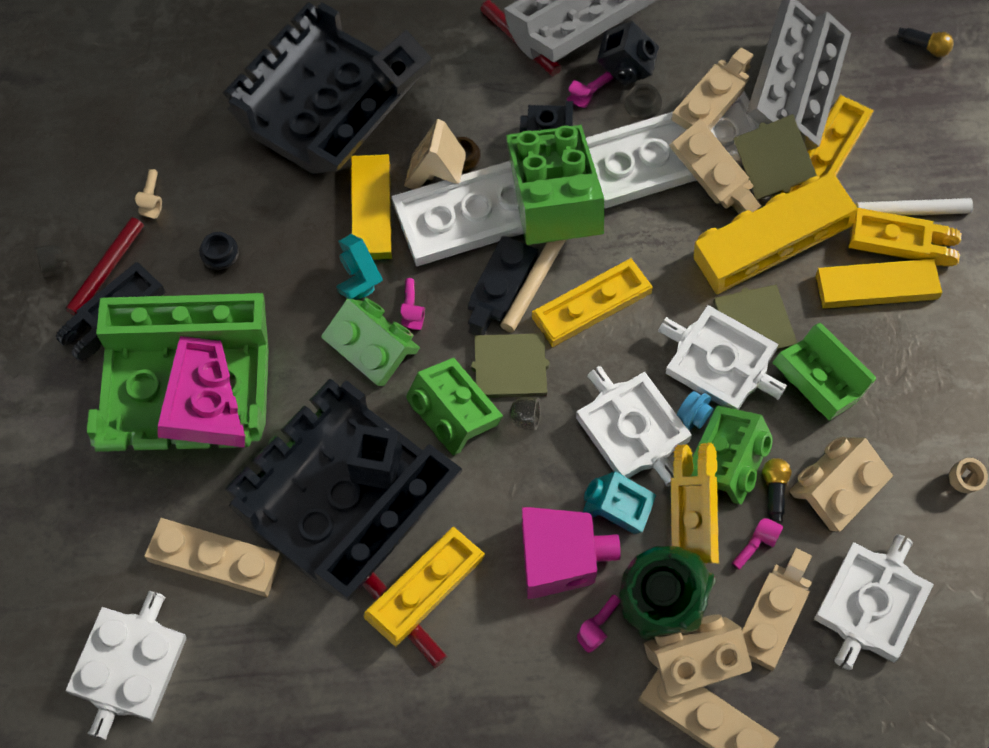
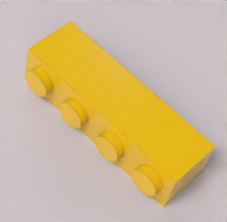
M833 172L821 178L814 176L806 180L799 189L787 195L781 193L774 196L764 207L754 212L750 210L744 211L737 215L730 224L720 229L711 228L703 232L695 241L693 258L716 295L851 227L858 208Z

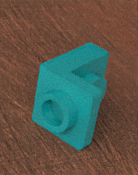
M350 234L338 241L343 250L339 257L346 271L350 275H355L337 285L336 288L342 296L358 300L370 295L375 290L374 286L382 282L383 278L363 239Z
M614 471L595 478L590 482L584 493L586 504L582 512L591 514L592 518L601 515L635 535L643 532L656 494Z

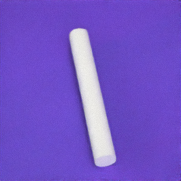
M971 198L856 202L855 204L857 208L901 216L969 214L973 210Z

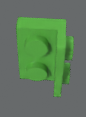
M455 358L419 371L406 395V399L411 404L413 410L421 416L435 433L437 439L444 444L452 455L460 453L468 439L498 426L503 417L501 412Z
M716 406L693 455V472L691 476H698L697 454L700 444H714L717 451V471L715 477H717V489L726 491L733 503L741 505L747 492H751L756 484L757 470L763 457H766L771 451L773 437L761 414Z

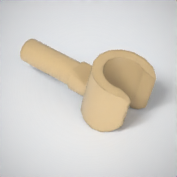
M151 169L148 171L143 192L136 194L135 201L139 206V215L156 219L161 212L162 199L154 195L158 172Z

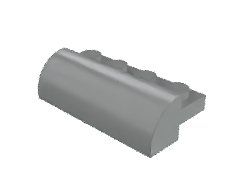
M518 0L504 8V12L513 39L529 58L534 59L542 54L555 62L657 0Z
M782 0L746 114L758 124L764 122L766 125L793 114L806 149L812 150L819 147L851 33L828 12L816 17L798 0Z

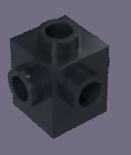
M631 20L604 32L596 61L626 86L652 76L659 46Z

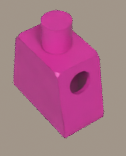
M522 507L521 523L527 599H535L590 586L596 581L597 562L620 560L619 535L594 536L591 514Z

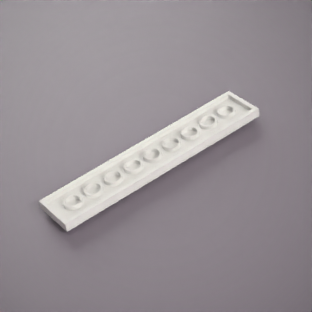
M745 91L711 129V132L740 167L743 164L733 138L759 128V124L746 114L750 101ZM672 112L586 138L604 195V209L696 181L695 177L669 146L686 131L685 128L671 120ZM510 161L461 175L458 184L444 180L392 196L393 207L416 267L498 242L502 236L511 238L524 234Z

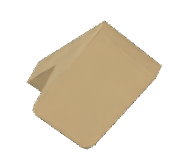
M439 119L435 121L412 154L404 184L405 187L413 190L420 188L427 179L432 181L435 176L455 184L460 182L466 153L444 121Z

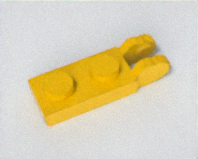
M858 208L853 225L851 226L848 248L912 260L934 259L936 266L953 267L959 263L960 253L955 249L942 245L950 247L959 245L962 233L957 228L933 224L934 221Z
M712 443L700 444L697 454L698 476H691L693 472V453L690 446L687 444L676 445L675 451H673V478H671L672 546H678L698 554L704 564L719 563L717 477H715L717 471V451Z

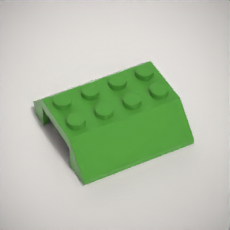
M263 293L100 298L96 334L105 349L99 411L98 409L89 410L87 434L90 438L91 446L95 447L96 452L126 451L129 445H133L134 450H167L171 444H176L177 449L212 447L213 444L158 438V422L180 336L221 341L230 374L232 393L236 398L240 424L243 425L245 433V447H249L251 441H260L266 425L269 356ZM219 445V448H231V447H235V446Z

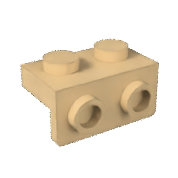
M839 437L830 442L824 450L825 454L815 464L805 468L798 475V482L789 490L794 498L807 499L830 531L841 532L893 477L890 470L866 438Z
M722 615L703 617L702 624L697 631L659 635L653 640L644 642L647 658L659 669L664 690L669 696H675L749 672L752 669L742 628L728 618H722Z

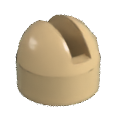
M965 458L955 463L948 475L951 486L960 493L976 492L982 489L988 480L985 466L974 458ZM967 468L971 473L963 481L961 476Z

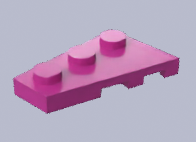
M180 336L158 422V438L245 448V433L243 425L240 424L236 398L232 393L230 374L221 341Z

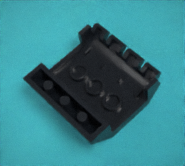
M308 2L291 19V23L296 29L292 25L287 24L268 44V47L276 56L268 49H263L244 69L253 81L251 82L246 75L240 74L224 90L223 94L229 100L230 106L227 109L254 139L310 173L315 174L339 171L416 81L397 97L391 90L386 93L381 91L371 78V74L374 73L371 69L372 58L379 51L342 31L339 11L323 2L317 8ZM394 66L391 69L397 76L405 72L402 66Z
M328 379L309 399L318 411L314 414L311 409L304 405L281 429L282 433L290 441L285 444L279 437L274 436L252 459V462L259 468L260 472L256 475L250 468L245 467L225 490L234 498L229 506L257 536L279 552L318 586L349 601L462 473V468L431 444H428L422 450L399 432L402 455L395 482L390 488L383 489L351 483L346 463L357 424L398 431L368 409L365 394L347 380L340 387L335 381Z

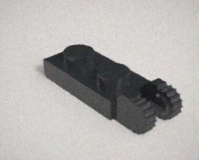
M135 262L76 310L77 314L56 332V339L63 346H67L80 338L87 326L92 330L83 336L71 351L78 361L87 360L102 345L96 334L100 298L162 296L166 293L164 286L142 265Z

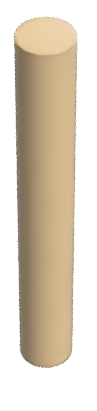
M566 240L546 243L500 324L502 329L510 333L515 331Z

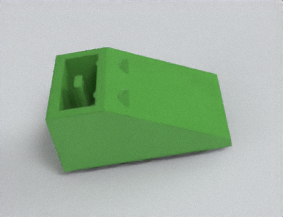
M582 125L561 126L553 129L523 131L506 135L519 215L526 244L531 245L604 234V195Z

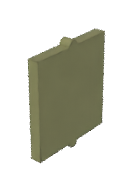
M793 114L767 125L762 122L759 124V128L733 138L746 174L749 177L748 179L753 184L752 190L757 201L781 191L789 193L791 187L817 176Z
M777 284L752 290L742 288L739 293L714 298L713 302L716 310L777 343L776 352L783 351L797 343Z
M544 333L474 335L475 361L472 362L471 368L473 372H476V384L488 398L547 396L546 370L549 368L550 362L545 359Z

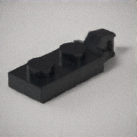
M506 236L501 237L470 296L468 309L473 311L468 321L470 325L469 333L485 335L493 319L501 322L537 259V248Z

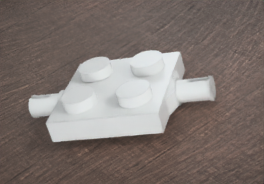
M707 305L700 318L687 329L666 317L658 330L659 333L678 342L677 353L667 366L666 374L700 394H708L711 396L712 401L723 407L739 410L747 396L757 388L779 400L787 387L786 384L766 374L768 363L776 352L778 344Z
M601 366L596 367V371L593 369L587 377L592 381L600 394L593 402L576 411V419L613 471L629 479L642 470L654 467L666 487L671 486L673 465L668 460V457L675 451L676 445H684L690 442L691 433L645 372L627 382L613 384Z
M895 535L887 555L874 553L853 542L814 617V620L838 632L845 639L837 657L834 659V662L840 666L849 652L842 667L844 669L852 670L861 648L871 650L895 663L899 659L934 585L915 575L903 564L910 547L913 545V542L907 538L900 551H898L905 537L903 535Z
M148 591L139 615L123 614L102 607L66 688L68 694L89 700L99 709L88 732L89 735L95 738L107 739L106 737L116 715H133L151 722L154 720L187 639L185 634L165 628L155 621L166 598L159 593L155 594L153 591Z

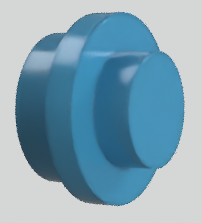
M693 391L680 406L677 416L688 431L694 426L700 429L712 414L713 408L709 406L711 396L708 394L700 395Z

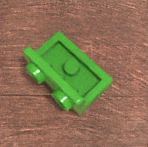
M347 298L321 338L377 386H385L407 354L416 355L420 347L411 340L413 334L407 328L397 322L392 324L382 316L385 311L377 303L367 298L363 301Z
M821 323L814 325L803 340L780 352L772 362L784 374L785 378L793 383L829 421L857 404L876 381L875 375Z

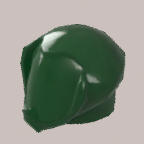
M678 546L652 547L636 555L623 572L619 592L623 616L639 631L640 636L647 640L659 635L697 631L702 624L709 595L716 583V577L708 571L698 554Z

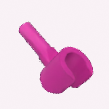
M604 73L588 85L574 80L569 86L568 91L571 94L567 101H573L574 105L581 108L587 107L593 93L612 80L611 73Z
M407 278L405 279V300L401 306V325L405 328L421 330L425 317V307L414 305V279Z
M762 519L758 523L752 538L748 541L749 543L733 560L732 565L740 570L755 553L761 542L774 548L783 526L770 519Z
M616 595L610 597L593 619L590 618L581 625L580 631L577 634V641L587 653L596 650L607 639V635L600 627L621 602Z

